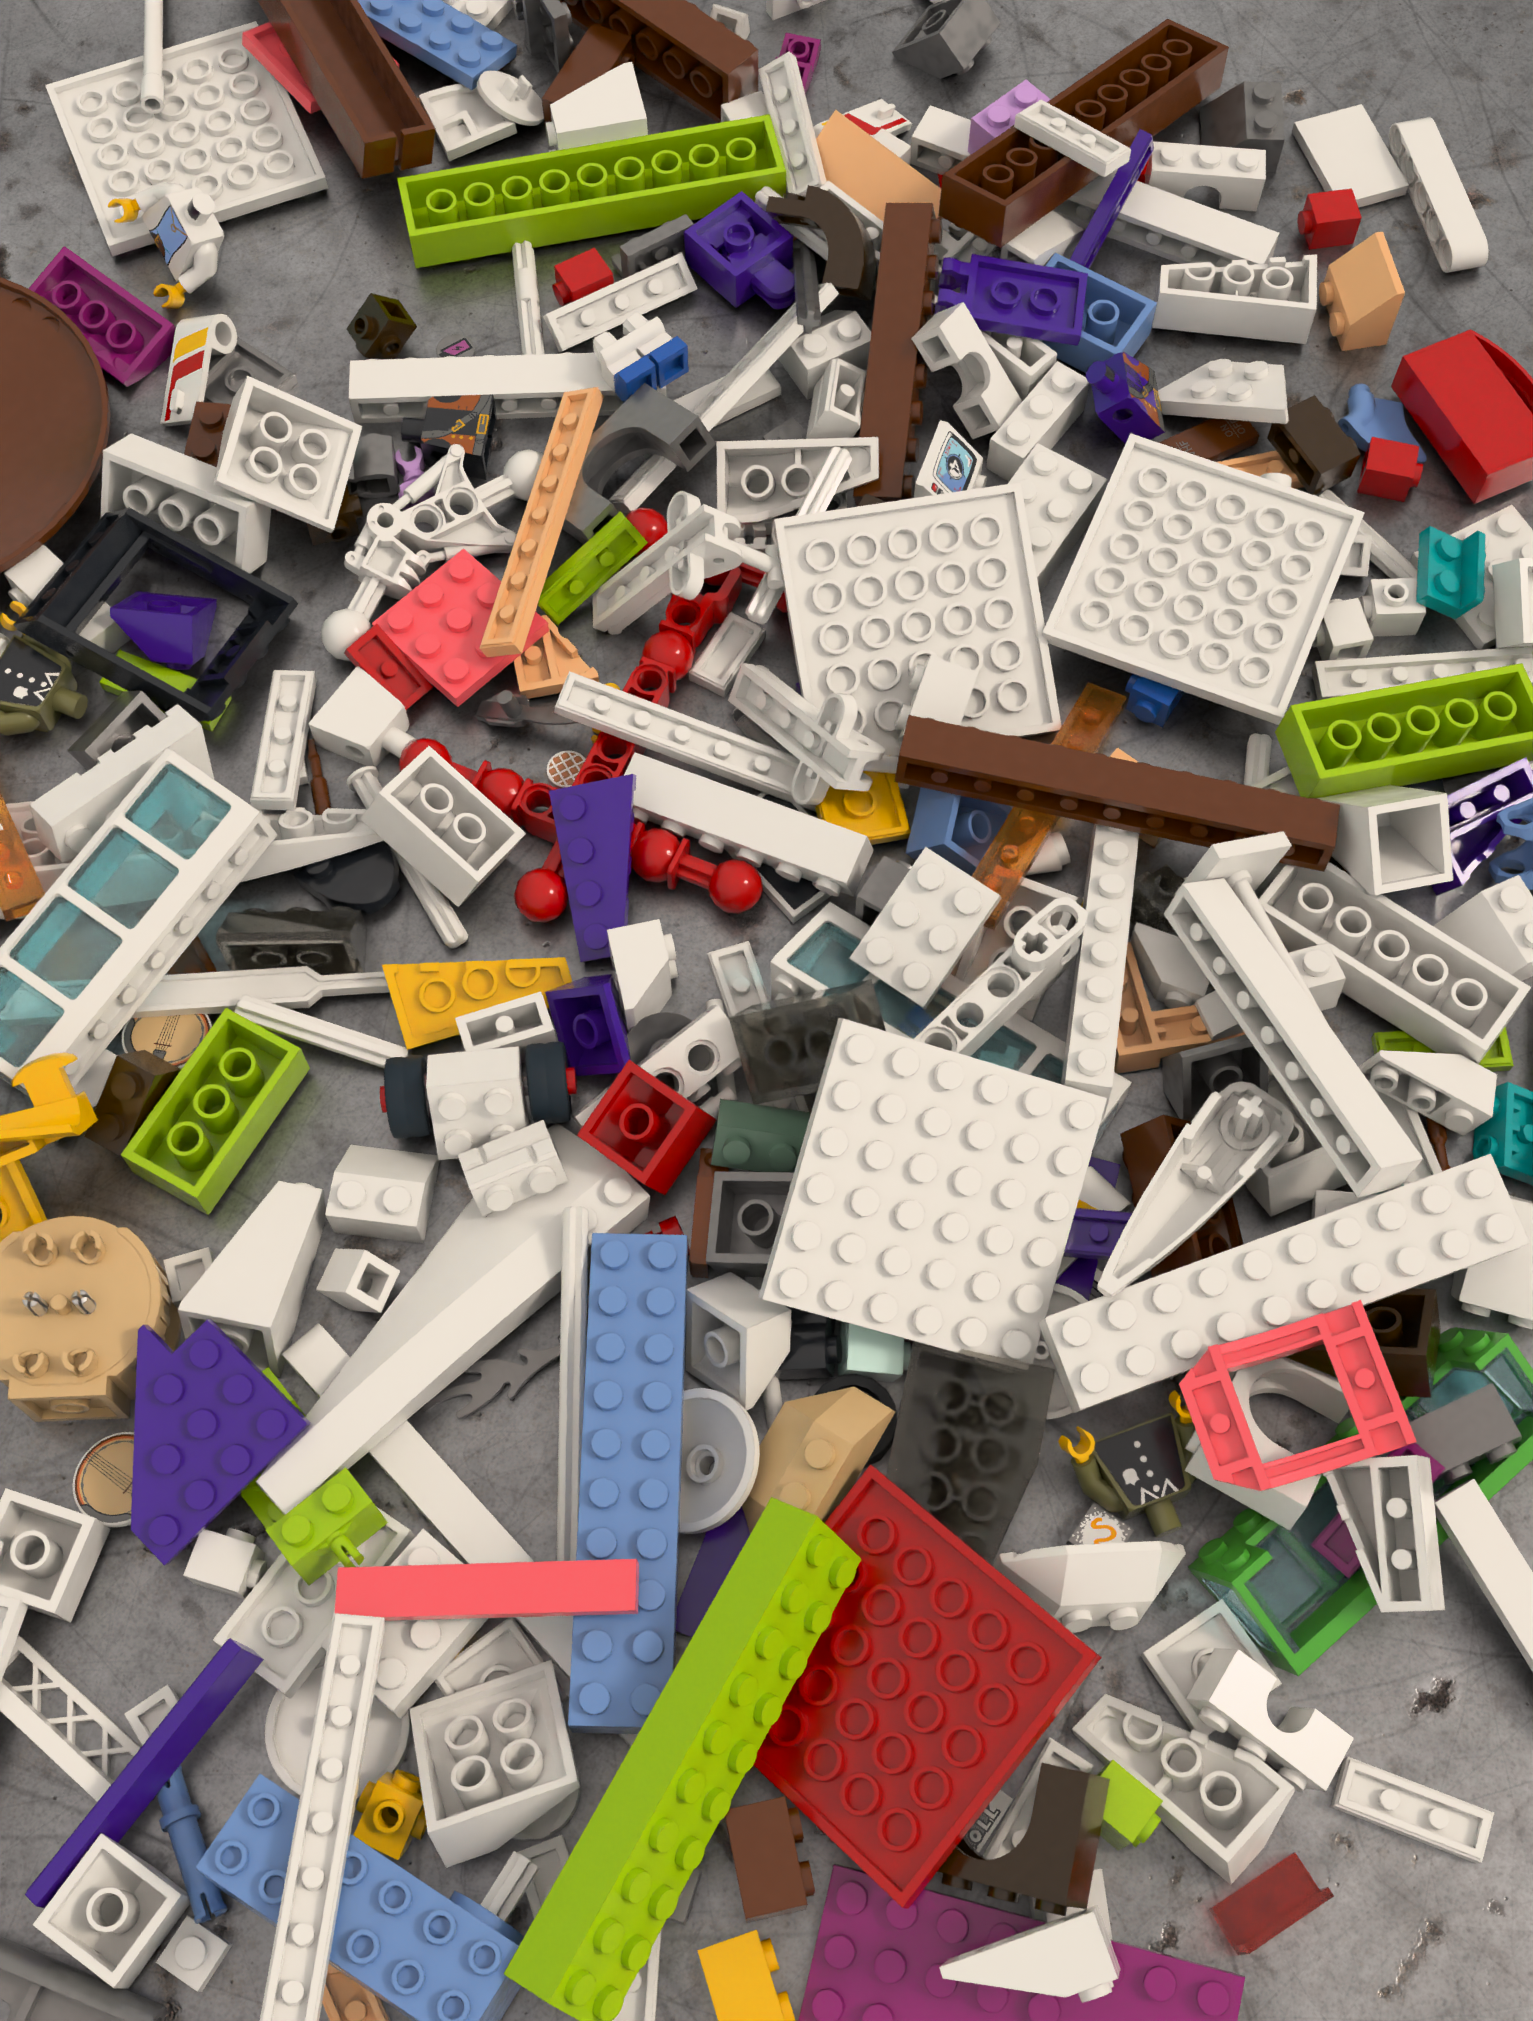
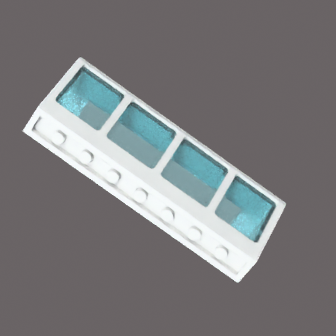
M168 748L164 750L0 947L1 1079L12 1085L11 1081L16 1072L27 1063L52 1053L66 1052L74 1054L78 1058L76 1061L63 1066L73 1088L78 1084L276 838L277 833L260 811ZM23 1083L14 1086L29 1096Z
M831 902L804 926L770 962L771 999L774 1000L773 1002L776 1007L789 1016L797 1014L806 1021L810 1019L813 1013L827 1021H832L833 1019L838 1021V1018H843L910 1039H914L970 985L950 974L926 1010H924L851 961L850 956L871 926ZM1015 1013L971 1057L1061 1084L1066 1043ZM969 1018L958 1021L961 1025L970 1028L979 1025L976 1021ZM1115 1072L1103 1120L1101 1119L1094 1147L1125 1102L1132 1083Z

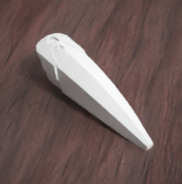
M1235 1082L1229 1084L1219 1093L1216 1091L1212 1092L1192 1119L1191 1125L1186 1123L1144 1191L1104 1268L1097 1285V1290L1111 1298L1150 1271L1200 1229L1258 1169L1263 1170L1287 1143L1293 1131L1294 1116L1288 1106L1249 1082Z

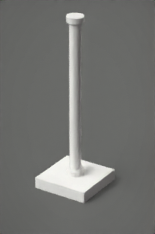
M1284 831L1212 844L1182 884L1224 878L1326 1021L1255 894L1257 888L1292 846Z

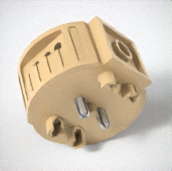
M84 1216L58 1217L34 1224L23 1231L12 1232L0 1242V1381L9 1388L8 1400L35 1422L129 1418L131 1400H135L138 1329L142 1325H149L173 1351L179 1345L182 1325L178 1308L172 1302L166 1271L140 1238L127 1227L117 1228L113 1224L96 1218Z

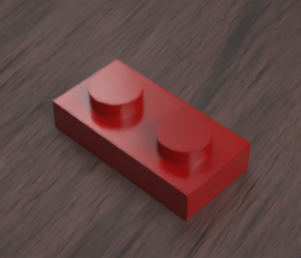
M375 624L344 652L356 667L362 668L404 705L406 711L433 688L378 624Z

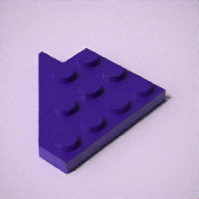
M207 1319L175 1351L149 1325H142L138 1329L131 1531L164 1566L177 1557L311 1424L212 1319Z

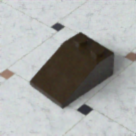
M1411 1288L1363 1306L1398 1395L1431 1398L1441 1334L1436 1289ZM1324 1344L1285 1356V1358L1337 1378Z

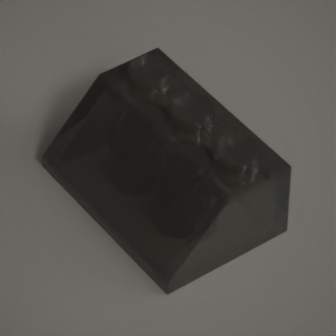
M344 906L333 907L330 911H310L302 907H292L286 911L267 912L260 908H248L243 910V912H229L216 933V943L230 971L308 966L320 975L365 973L367 927L361 910H354Z

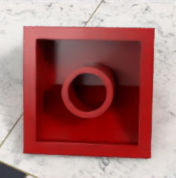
M628 1060L577 1136L644 1185L666 1195L717 1119L631 1060Z

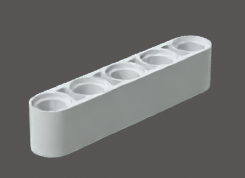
M1431 117L1392 124L1389 130L1391 154L1409 185L1407 191L1441 269L1445 273L1485 266L1489 252L1486 236L1434 120Z

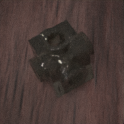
M1167 864L1152 874L1146 871L1135 879L1130 921L1134 926L1138 922L1166 933L1175 931L1164 916V913L1176 895V891L1185 880L1177 876Z

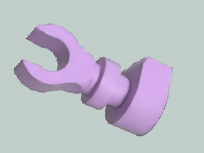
M415 446L416 458L412 461L402 460L399 450L395 454L398 471L404 476L403 483L400 485L401 491L398 493L399 499L404 495L403 491L424 473L425 462L423 453L417 446ZM434 487L414 504L408 503L402 510H407L435 496Z

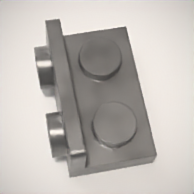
M685 214L673 221L665 222L660 227L640 237L632 238L620 246V253L612 256V265L624 279L681 252L685 259L684 231L694 225L693 222Z

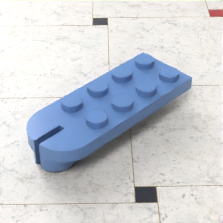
M358 0L380 37L470 90L477 87V81L483 72L498 71L516 58L517 44L442 0Z

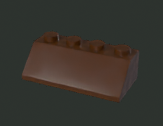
M1163 1114L1120 1133L1123 1145L1122 1157L1129 1172L1133 1190L1132 1202L1135 1208L1186 1123L1191 1125V1121ZM1231 1197L1182 1245L1151 1269L1152 1278L1243 1245L1233 1198Z

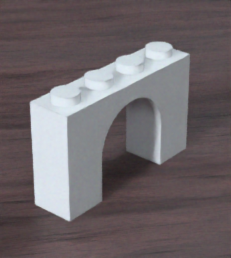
M1285 1357L1229 1373L1262 1464L1295 1454L1271 1441L1259 1429L1250 1411L1249 1397L1260 1393L1282 1394L1299 1401L1338 1424L1349 1410L1336 1377ZM1196 1429L1185 1448L1192 1452L1193 1455L1184 1471L1288 1530H1291L1306 1509L1322 1475L1319 1474L1269 1490L1258 1491L1214 1480Z

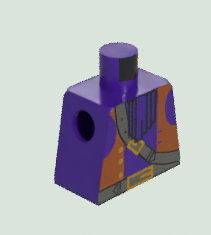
M1125 352L1117 353L1105 361H1096L1090 365L1086 372V379L1092 386L1095 411L1098 417L1125 444L1130 433L1149 440L1165 433L1154 370Z

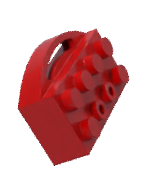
M1470 329L1402 357L1391 388L1474 504L1533 480V378L1512 356L1489 339Z

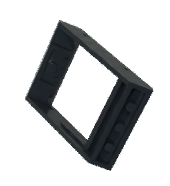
M129 507L107 512L102 516L13 625L23 634L125 690L143 691L158 708L165 712L178 704L198 722H209L224 712L226 708L224 703L233 691L239 689L248 678L246 674L253 664L267 654L269 650L268 644L274 636L287 627L290 622L289 616L298 603L288 594ZM148 548L251 604L245 618L192 688H187L185 692L176 689L79 635Z

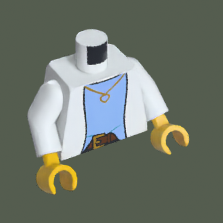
M168 182L158 183L136 193V199L133 200L129 198L112 199L108 204V208L122 206L124 209L123 217L114 220L116 223L133 222L137 219L139 210L144 212L141 217L174 279L178 282L176 285L159 284L154 289L153 294L156 297L169 295L168 301L161 306L162 308L179 309L184 304V293L188 292L191 294L213 277L217 271L218 251L223 242L224 233L213 213L215 210L213 199L209 195L202 193L198 187L185 189L181 184Z

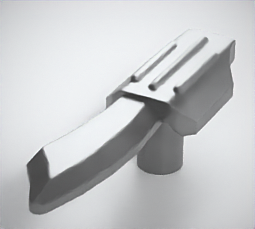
M504 690L487 700H482L475 715L479 721L486 722L489 725L524 727L527 721L543 725L578 723L554 714L555 706L532 707L526 695L513 694L510 690Z

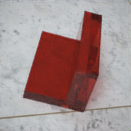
M1293 1852L1210 1907L1209 1910L1239 1956L1250 1954L1334 1897L1329 1887L1318 1888L1297 1854Z

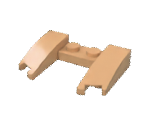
M1128 942L1114 1067L1115 1073L1159 1067L1160 1059L1163 1057L1246 1035L1243 1032L1212 1041L1195 1005L1151 1011L1132 944Z

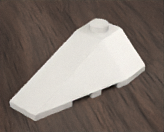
M878 437L716 441L717 510L737 518L740 524L761 523L799 509L830 449L834 446L841 449L845 448L852 457V461L834 496L879 480Z
M1104 1694L1072 1728L1073 1733L1105 1765L1114 1760L1163 1800L1155 1811L1162 1818L1161 1821L1196 1856L1230 1885L1264 1848L1295 1792L1294 1787L1253 1753L1238 1747L1236 1750L1209 1740L1206 1734L1194 1729L1189 1732L1162 1721L1161 1717L1157 1714Z

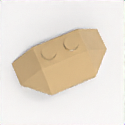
M856 1387L784 1402L759 1446L760 1457L757 1476L750 1494L742 1505L750 1534L771 1497L814 1514L825 1523L855 1484L896 1411Z

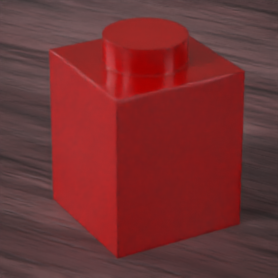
M1352 188L1312 193L1307 195L1303 211H1300L1298 214V230L1301 235H1305L1309 250L1351 245L1354 243L1362 217Z
M595 247L554 266L556 283L552 285V288L561 306L572 303L614 283L612 271Z
M1371 437L1362 461L1357 493L1404 502L1410 487L1417 488L1421 478L1423 464L1417 463L1419 446Z

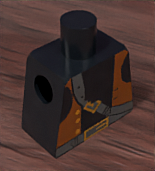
M493 394L433 396L428 400L425 419L403 418L401 426L402 441L421 443L424 462L428 467H432L445 456L451 445L459 444L465 450L463 468L466 475L486 480L497 423Z

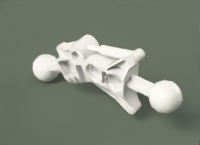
M453 444L450 446L448 453L403 491L404 495L394 504L379 503L369 510L366 524L354 544L355 550L347 552L344 560V566L359 576L358 581L361 584L348 608L333 612L323 622L321 639L326 650L336 659L350 661L344 652L372 628L369 620L383 594L401 600L412 591V588L420 584L418 576H423L426 573L429 563L442 560L447 562L463 548L473 557L491 553H511L517 534L499 525L488 509L512 497L528 501L543 454L530 449L516 452L506 462L503 475L474 489L463 468L465 450L461 445ZM439 482L435 496L403 512L400 511L408 503L414 504ZM461 505L469 513L458 515L453 512L451 506ZM425 522L430 524L435 530L429 533L422 532L416 527V524Z

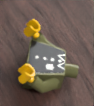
M12 601L9 605L19 616L26 610V607L18 601ZM1 613L0 623L3 628L9 631H16L17 628L13 625L16 621L10 620L7 615ZM23 633L21 637L13 635L0 656V734L6 736L29 733L34 730L51 731L62 714L80 719L88 705L87 696L76 692L78 684L71 672L72 664L69 659Z
M1176 1390L1169 1394L1170 1405L1179 1413L1176 1419H1174L1171 1412L1094 1441L1091 1433L1077 1426L1076 1429L1080 1434L1078 1445L1072 1447L1071 1441L1064 1435H1061L1058 1440L1061 1449L1073 1456L1071 1464L1082 1492L1108 1512H1118L1123 1520L1146 1513L1156 1538L1168 1535L1182 1528L1172 1503L1185 1498L1191 1490V1484L1197 1479V1477L1184 1471L1193 1455L1192 1452L1185 1448L1195 1430V1426L1187 1405L1180 1406L1181 1399Z

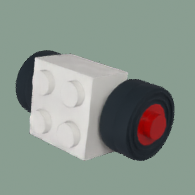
M559 1041L527 1045V1076L524 1077L519 1046L428 1055L427 1062L422 1055L392 1057L386 1059L384 1086H380L382 1113H387L390 1131L394 1138L427 1136L432 1133L433 1128L438 1160L457 1159L458 1155L463 1152L481 1147L485 1143L529 1126L526 1096H529L530 1111L534 1123L544 1120L545 1124L571 1121V1094H577L575 1067L568 1068L565 1045Z

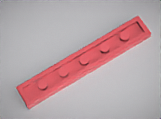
M637 1559L340 1567L337 1572L335 1613L384 1617L385 1621L638 1614L639 1562Z

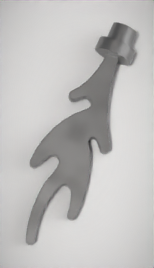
M560 1345L540 1350L519 1348V1355L528 1360L525 1365L501 1359L476 1361L465 1372L480 1373V1380L451 1387L437 1394L422 1408L425 1412H429L435 1406L448 1399L471 1395L472 1400L464 1408L456 1412V1416L459 1419H463L492 1401L506 1384H510L507 1397L512 1400L527 1381L538 1371L560 1358Z

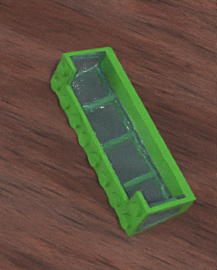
M1458 1327L1444 1331L1440 1334L1431 1398L1399 1396L1410 1422L1493 1383L1522 1435L1521 1441L1514 1444L1517 1450L1515 1454L1493 1464H1490L1487 1457L1469 1465L1473 1473L1446 1485L1443 1478L1436 1480L1432 1484L1434 1501L1471 1479H1475L1489 1501L1533 1460V1369L1508 1333ZM1350 1417L1341 1422L1335 1430L1336 1435L1325 1445L1359 1434L1353 1418ZM1390 1452L1372 1458L1387 1457ZM1323 1474L1306 1509L1291 1530L1286 1529L1251 1508L1245 1509L1234 1519V1526L1221 1538H1215L1207 1542L1199 1550V1557L1188 1566L1192 1574L1217 1602L1221 1599L1224 1600L1247 1635L1272 1664L1297 1676H1300L1377 1604L1362 1566L1349 1579L1310 1545L1338 1513L1337 1501L1326 1476H1323ZM1436 1517L1438 1545L1440 1546L1449 1536Z

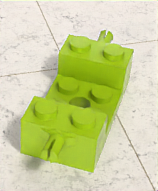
M270 1368L264 1369L262 1373L306 1417ZM346 1467L285 1515L257 1485L256 1481L262 1473L240 1493L264 1525L265 1531L281 1553L309 1586L340 1561L344 1567H355L347 1556L349 1554L360 1565L364 1560V1556L360 1554L357 1547L388 1523Z

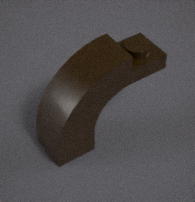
M808 185L805 197L793 193H784L783 198L769 196L766 212L779 224L813 228L824 232L828 242V259L822 284L832 283L839 293L837 296L870 301L876 276V256L871 237L862 221L839 198L818 187Z

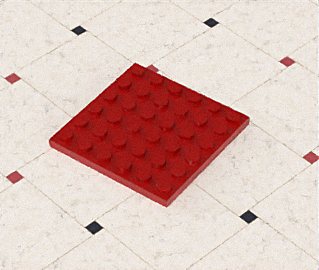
M870 1464L825 1521V1524L861 1558L855 1577L842 1594L832 1613L829 1626L821 1633L809 1655L804 1672L795 1681L782 1705V1711L778 1720L771 1726L757 1752L754 1766L902 1908L909 1909L1102 1657L882 1472Z

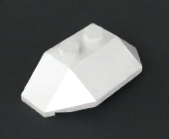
M1163 1541L1063 1545L1032 1549L1023 1554H1016V1552L1001 1553L998 1555L993 1566L1072 1633L1097 1626H1110L1114 1630H1124L1139 1623L1186 1553L1183 1545H1173Z

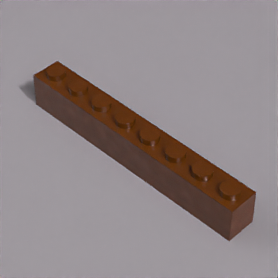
M886 203L860 429V437L879 438V480L854 488L853 498L856 507L865 493L885 502L914 498L915 476L910 475L911 462L917 463L919 458V439L914 438L915 425L921 426L923 420V402L918 401L919 389L926 388L927 366L922 364L923 357L911 338L927 323V316H933L935 308L934 291H930L931 280H937L939 260L938 255H934L935 244H941L943 228L942 219H936L933 203Z

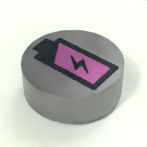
M452 334L444 337L436 347L437 358L476 356L472 340L461 334Z

